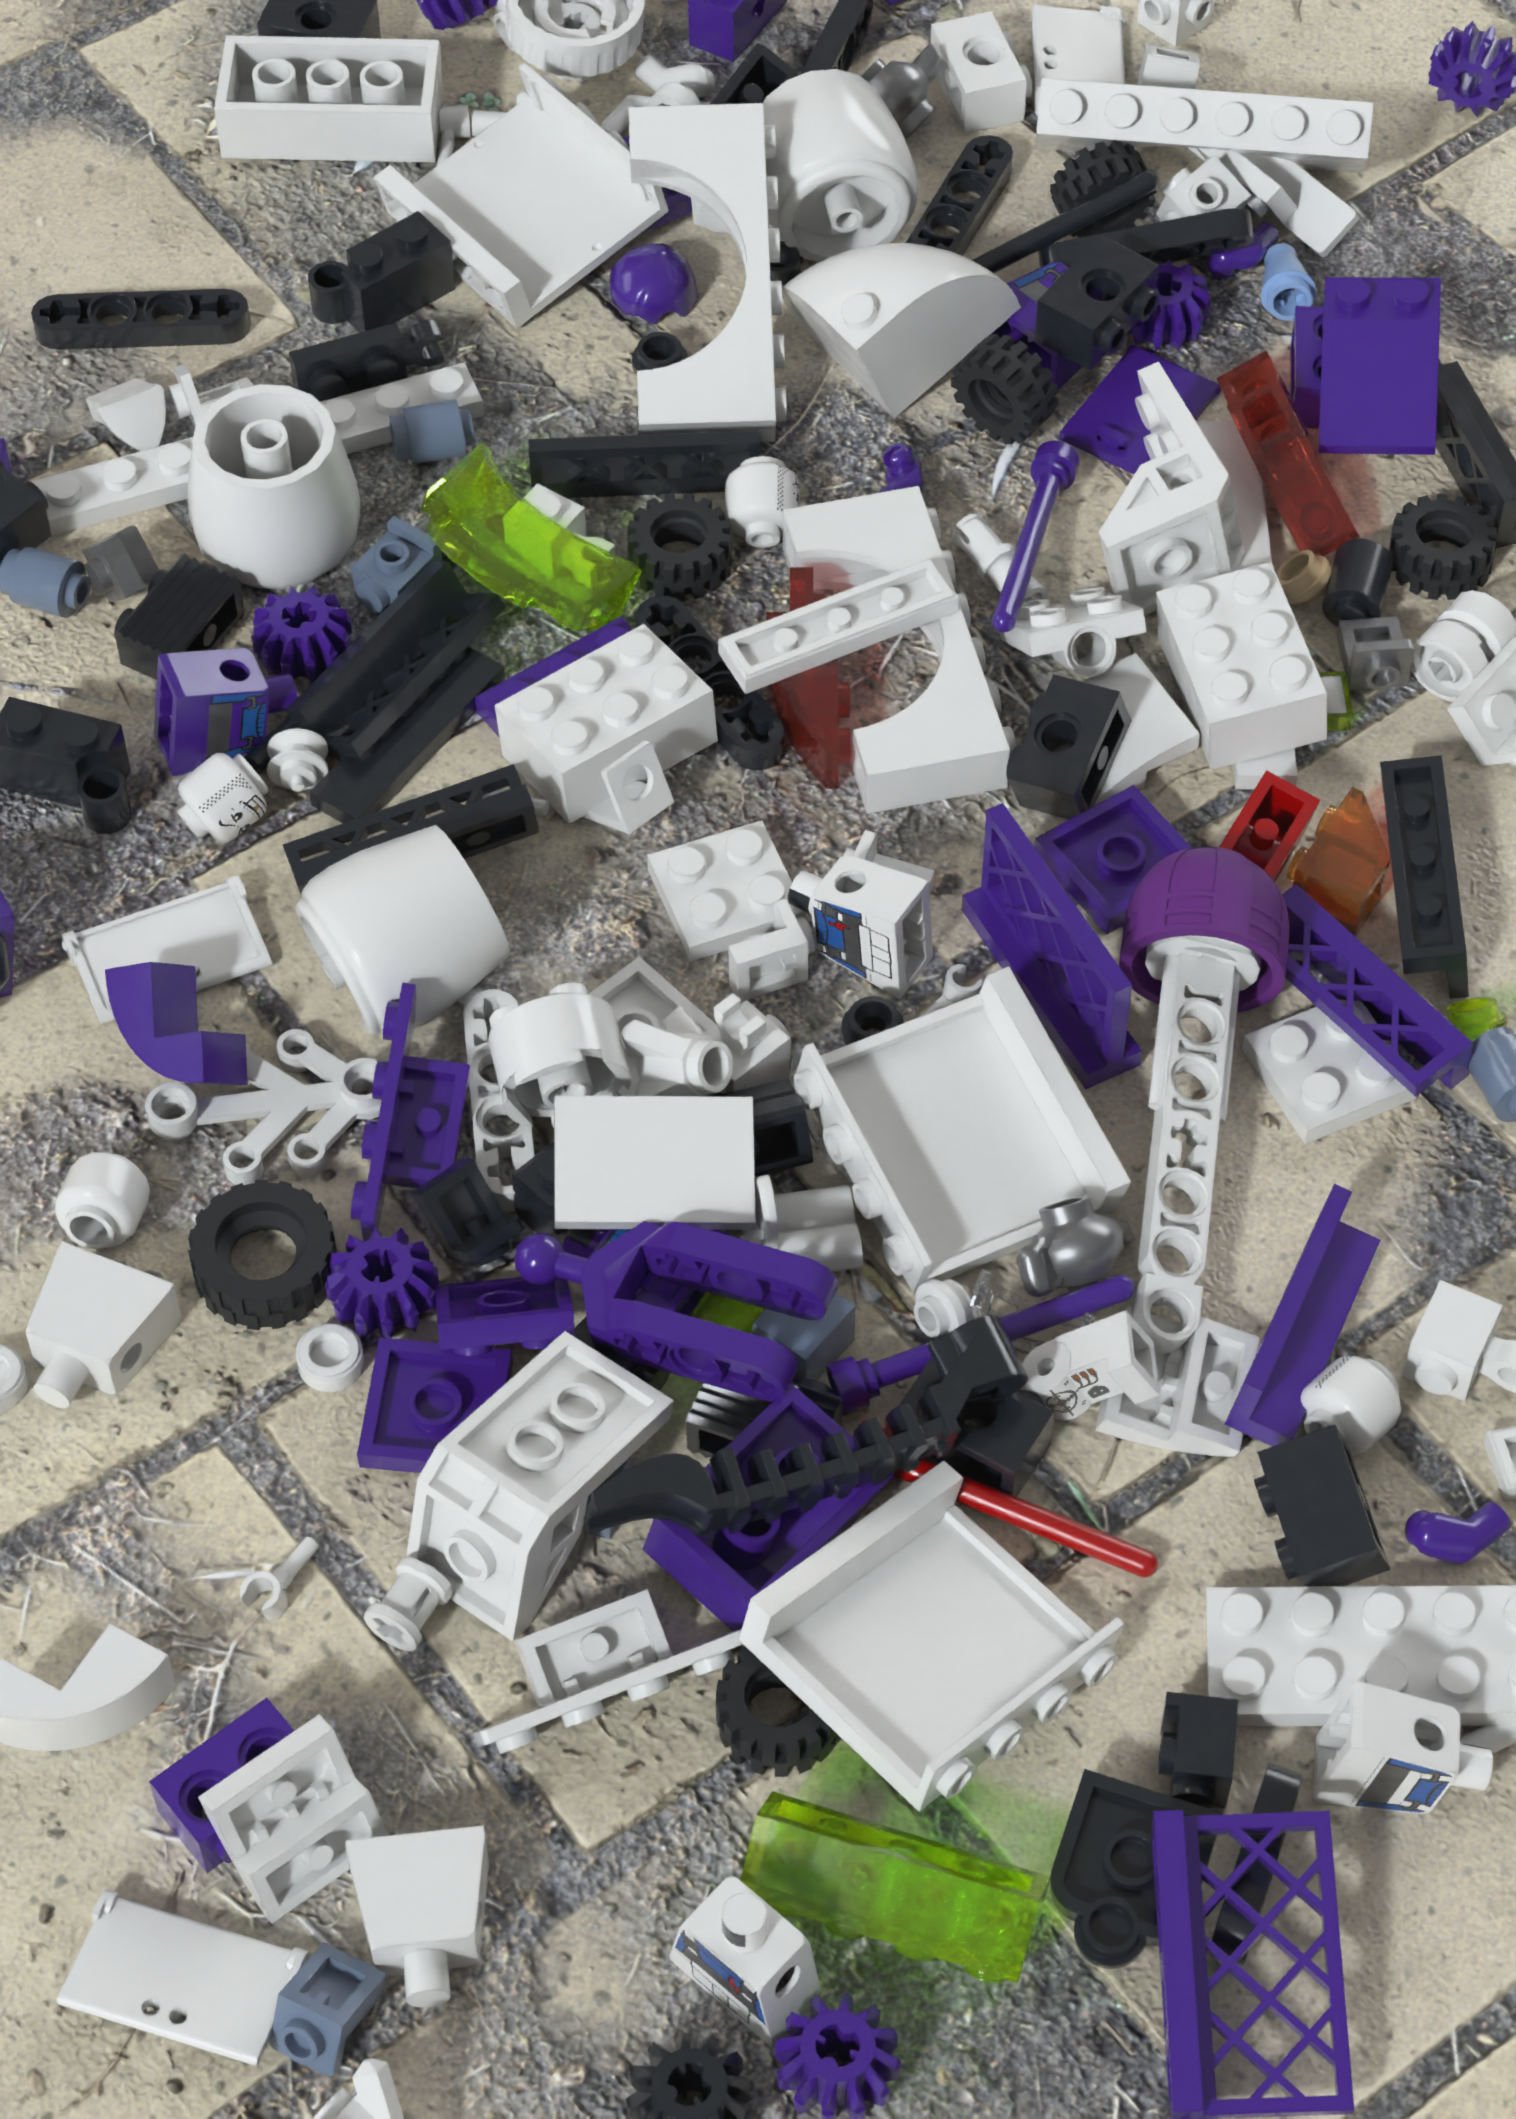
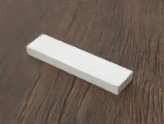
M928 558L718 639V653L744 693L747 694L958 612L959 597L932 558Z

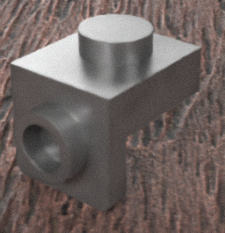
M133 525L82 550L88 562L85 564L92 584L101 595H106L109 603L125 599L146 588L145 585L159 571L139 530Z
M1398 616L1339 621L1337 640L1348 690H1384L1391 687L1408 686L1414 647L1411 639H1403Z

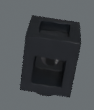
M1166 1692L1160 1730L1161 1742L1158 1774L1171 1775L1169 1796L1209 1809L1213 1807L1226 1809L1233 1779L1238 1700Z

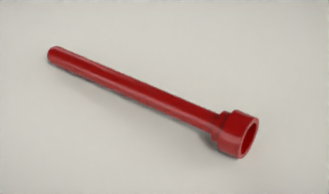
M882 1427V1429H883V1431H884V1434H885L886 1438L888 1439L886 1430H885V1428ZM923 1459L913 1471L905 1473L902 1468L892 1473H894V1477L912 1484L936 1467L937 1464ZM960 1474L964 1478L956 1498V1502L1139 1577H1150L1158 1569V1559L1149 1550Z

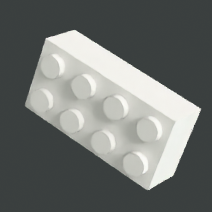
M226 35L214 106L221 158L435 162L440 126L439 111L442 108L444 91L439 40Z

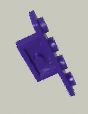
M402 983L399 1003L388 1001L385 1011L383 1040L392 1041L388 1062L378 1060L376 1064L372 1098L382 1100L378 1121L367 1120L362 1143V1159L371 1160L368 1181H356L351 1205V1219L361 1220L363 1241L370 1239L374 1225L379 1229L386 1184L418 1189L455 1164L471 1074L470 1064L409 1056L416 1017V984Z

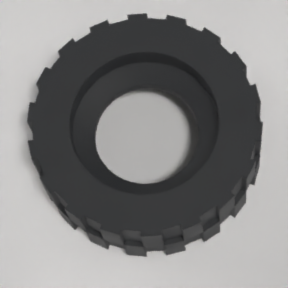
M255 1180V1183L247 1185L240 1183L232 1186L230 1191L222 1195L220 1193L210 1200L211 1204L205 1210H200L195 1218V1228L190 1229L188 1241L191 1250H188L196 1289L200 1298H205L207 1308L214 1315L216 1313L224 1317L225 1322L234 1326L241 1324L251 1330H260V1327H272L273 1330L285 1327L286 1323L294 1320L296 1322L308 1317L307 1313L316 1307L318 1309L326 1300L325 1282L328 1281L327 1276L331 1275L329 1262L331 1254L337 1253L332 1222L328 1221L327 1210L321 1202L317 1204L313 1200L311 1193L303 1188L298 1190L292 1187V1183L284 1181L270 1183L268 1180ZM260 1230H278L289 1236L295 1244L296 1257L292 1266L285 1273L274 1278L252 1280L239 1274L233 1267L231 1262L232 1250L237 1241L243 1236Z

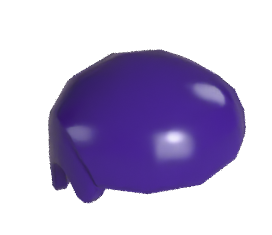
M664 243L646 244L632 249L616 262L610 273V295L614 305L625 315L639 316L652 324H657L663 314L674 311L680 317H685L690 313L698 299L697 283L689 262L677 250Z

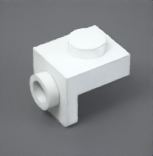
M182 364L173 367L178 383L168 387L179 418L189 416L194 426H196V422L211 403L234 390L254 385L246 377L197 394L191 374L185 365Z

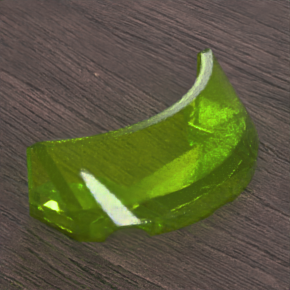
M481 442L426 492L422 501L421 511L430 516L426 530L437 546L454 563L462 567L476 581L523 609L534 607L543 610L551 615L559 625L575 631L597 630L619 618L642 573V570L633 562L613 555L583 540L533 507L503 477L492 457V449L484 442Z

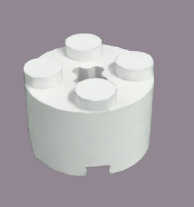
M576 982L560 984L554 987L548 996L526 1002L520 1006H504L495 1010L490 1015L491 1031L488 1041L506 1114L516 1123L534 1127L532 1117H550L554 1127L555 1096H618L617 1091L623 1085L629 1090L632 1080L614 1010L605 1000L588 995L583 984Z

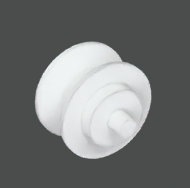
M294 728L281 731L269 740L267 752L271 760L267 765V774L276 785L300 792L314 788L328 773V766L324 760L328 754V744L318 733Z

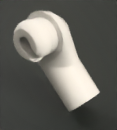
M647 55L638 62L635 69L636 76L654 92L663 84L674 82L689 87L699 98L711 94L715 86L714 74L710 69L699 64H686L667 68L654 56Z

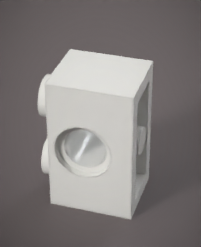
M992 11L931 24L930 44L934 45L941 57L936 79L963 133L966 134L1024 121L1026 97H1030L1032 94L1030 73L1025 65H1019L1014 56L1011 36L1007 30L1001 31Z

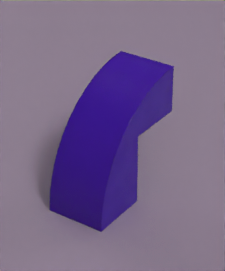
M146 962L105 969L109 1002L119 1030L133 1052L148 1067L166 1078L179 1082L230 1086L248 1085L246 1034L198 1031L195 966Z

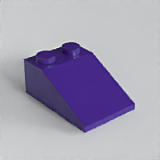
M1325 277L1318 453L1435 455L1441 278Z
M793 1384L789 1386L783 1398L777 1397L726 1447H733L745 1487L752 1486L748 1475V1461L759 1451L772 1450L781 1477L788 1475L785 1456L798 1445L809 1443L817 1465L822 1464L820 1460V1444L832 1434L844 1432L851 1452L856 1451L853 1437ZM709 1463L705 1468L707 1469V1471H708V1473H709V1475H710V1477H711V1473H710V1463ZM890 1473L882 1484L871 1486V1483L868 1482L855 1487L846 1498L837 1500L834 1495L818 1501L812 1510L801 1512L800 1507L783 1512L775 1522L766 1524L764 1519L747 1523L740 1532L729 1534L728 1528L709 1532V1534L696 1536L678 1524L666 1520L653 1519L642 1550L731 1631L742 1629L751 1598L849 1529L888 1485L894 1473Z

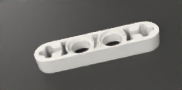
M488 989L470 997L464 1006L463 1012L467 1064H470L471 1073L469 1087L476 1165L502 1211L512 1212L515 1211L514 1195L516 1193L513 1191L512 1185L501 1186L499 1158L512 1156L513 1173L533 1158L532 1126L520 1124L517 1130L504 1136L491 1134L484 1128L486 1123L493 1117L507 1115L499 1084L488 1082L480 1076L481 1071L486 1066L493 1064L488 1042L486 1017L501 1007L518 1005L517 1000L511 994L502 990Z

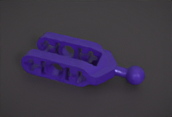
M643 1221L594 1252L589 1259L567 1253L559 1239L551 1234L534 1233L525 1237L516 1248L514 1259L516 1270L523 1279L531 1284L545 1285L558 1278L582 1284L587 1324L592 1342L609 1346L619 1355L635 1363L771 1402L777 1397L783 1398L798 1370V1362L795 1356L787 1348L770 1339L643 1302L632 1301L647 1271L684 1286L811 1321L819 1320L825 1316L838 1289V1281L835 1275L827 1267L815 1260L680 1222H668L660 1226Z

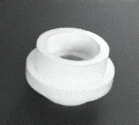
M932 1279L921 1284L916 1290L914 1316L918 1326L927 1336L936 1339L951 1333L960 1325L974 1320L975 1313L972 1301L966 1290L958 1282L952 1279L944 1281Z

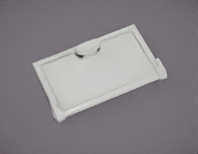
M1034 5L1032 7L1036 116H1038L1041 78L1125 84L1122 33L1124 12L1120 8L1100 6L1099 11L1043 5Z
M239 875L226 878L225 883L74 933L72 930L61 934L62 948L67 952L72 967L76 966L100 1025L115 1020L106 987L105 969L146 962L195 966L196 972L199 973L196 977V991L273 965L249 910L245 885Z
M104 1889L91 1913L93 1924L58 1994L57 2004L258 2066L271 2038L278 1993L310 1958V1951L294 1947L293 1950L124 1899L121 1898L119 1892ZM147 2007H156V2011H149L146 2014L143 2013V2011Z

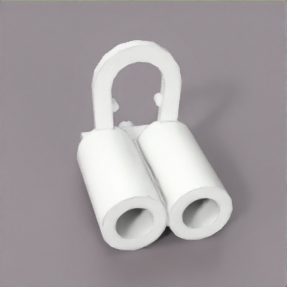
M769 1175L759 1176L756 1179L754 1230H742V1235H738L739 1239L810 1258L821 1263L831 1272L863 1268L861 1238L858 1225L855 1223L853 1199L849 1185L774 1195Z

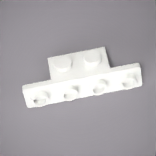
M1186 147L1204 163L1215 154L1251 194L1245 206L1259 218L1268 213L1321 257L1327 256L1359 220V215L1353 208L1293 161L1251 153Z
M645 1589L514 1640L538 1707L473 1732L478 1746H485L495 1742L499 1754L505 1753L538 1740L539 1735L535 1726L561 1716L567 1728L604 1714L605 1710L601 1700L627 1690L629 1698L633 1702L671 1687L666 1674L691 1664L696 1676L724 1667L729 1659L735 1662L731 1649L743 1644L738 1640L741 1629L727 1632L672 1654L649 1591Z

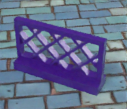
M1002 803L987 809L981 887L962 895L961 910L1001 968L1010 967L1048 1036L1085 1090L1140 1066L1142 1050L1127 1030L1132 990L1131 982L1005 805Z
M1183 1810L1154 1811L1151 1837L1170 2119L1353 2114L1354 2099L1330 1811L1184 1816ZM1314 1831L1317 1859L1299 1879L1294 1877L1266 1852L1283 1832ZM1246 1833L1268 1834L1257 1844ZM1228 1834L1250 1854L1223 1882L1200 1861L1198 1835ZM1257 1861L1289 1888L1287 1893L1264 1918L1232 1890ZM1317 1873L1320 1899L1306 1887ZM1201 1879L1216 1891L1204 1905ZM1297 1896L1319 1914L1322 1919L1323 1933L1304 1954L1272 1926V1923ZM1223 1898L1255 1926L1252 1932L1230 1956L1205 1935L1204 1919ZM1263 1934L1295 1962L1294 1966L1270 1993L1237 1964ZM1323 1947L1326 1973L1311 1961ZM1206 1952L1221 1965L1209 1980ZM1303 1970L1328 1992L1329 2008L1311 2029L1277 2000ZM1228 1973L1261 2001L1235 2032L1210 2010L1209 1994ZM1268 2009L1302 2038L1276 2068L1242 2039ZM1329 2022L1332 2049L1317 2036ZM1212 2028L1226 2040L1214 2055ZM1310 2045L1334 2067L1336 2095L1305 2096L1283 2074ZM1233 2048L1239 2051L1267 2077L1250 2098L1217 2099L1215 2068ZM1274 2084L1288 2096L1263 2098Z

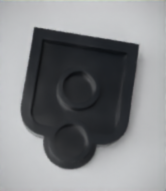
M1084 1769L1051 1870L1050 1894L1059 1912L1066 1918L1075 1921L1074 1940L1079 1952L1087 1961L1101 1968L1118 1969L1135 1961L1142 1953L1145 1945L1159 1946L1151 1837L1153 1812L1183 1810L1184 1816L1223 1815L1222 1812ZM1198 1835L1200 1861L1208 1868L1217 1835Z

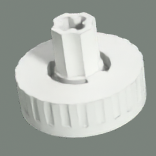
M506 0V35L512 44V48L527 63L534 65L537 69L552 73L562 81L577 80L582 82L589 77L613 71L616 67L626 63L635 54L642 40L645 0ZM593 8L597 9L602 14L601 21L599 14ZM601 24L607 26L606 32L600 30Z

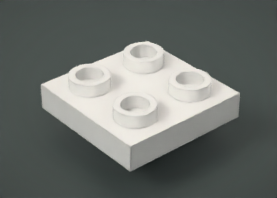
M1091 587L1070 593L1071 601L1051 606L1047 599L1023 602L1014 628L1009 632H1000V638L1002 641L1031 657L1052 653L1053 658L1061 666L1083 677H1095L1104 673L1112 665L1116 656V639L1145 633L1147 630L1143 608L1123 600L1121 595L1106 593L1104 587ZM1090 632L1093 639L1090 652L1084 658L1074 660L1072 645L1075 639L1083 633Z

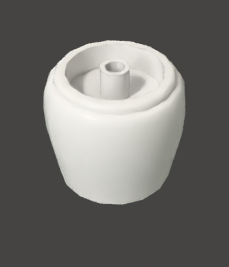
M838 69L809 71L786 80L771 92L763 102L764 124H775L776 158L766 159V176H777L778 210L768 211V228H779L780 241H784L789 247H796L803 259L821 262L849 250L892 242L901 233L914 213L919 182L917 169L901 129L877 90L861 76Z
M259 384L234 390L211 403L196 422L191 448L187 501L189 518L201 554L220 572L225 570L229 576L235 575L240 580V583L255 588L287 589L290 587V584L292 587L307 584L336 567L356 540L360 519V496L356 478L329 410L313 395L293 387Z
M437 825L361 850L327 867L307 883L301 893L302 899L296 904L295 908L304 932L327 977L336 990L344 985L348 986L362 1015V1019L359 1022L370 1035H376L379 1032L383 1035L388 1001L399 1003L403 982L416 984L415 1029L449 1008L511 955L508 940L487 896L458 849Z

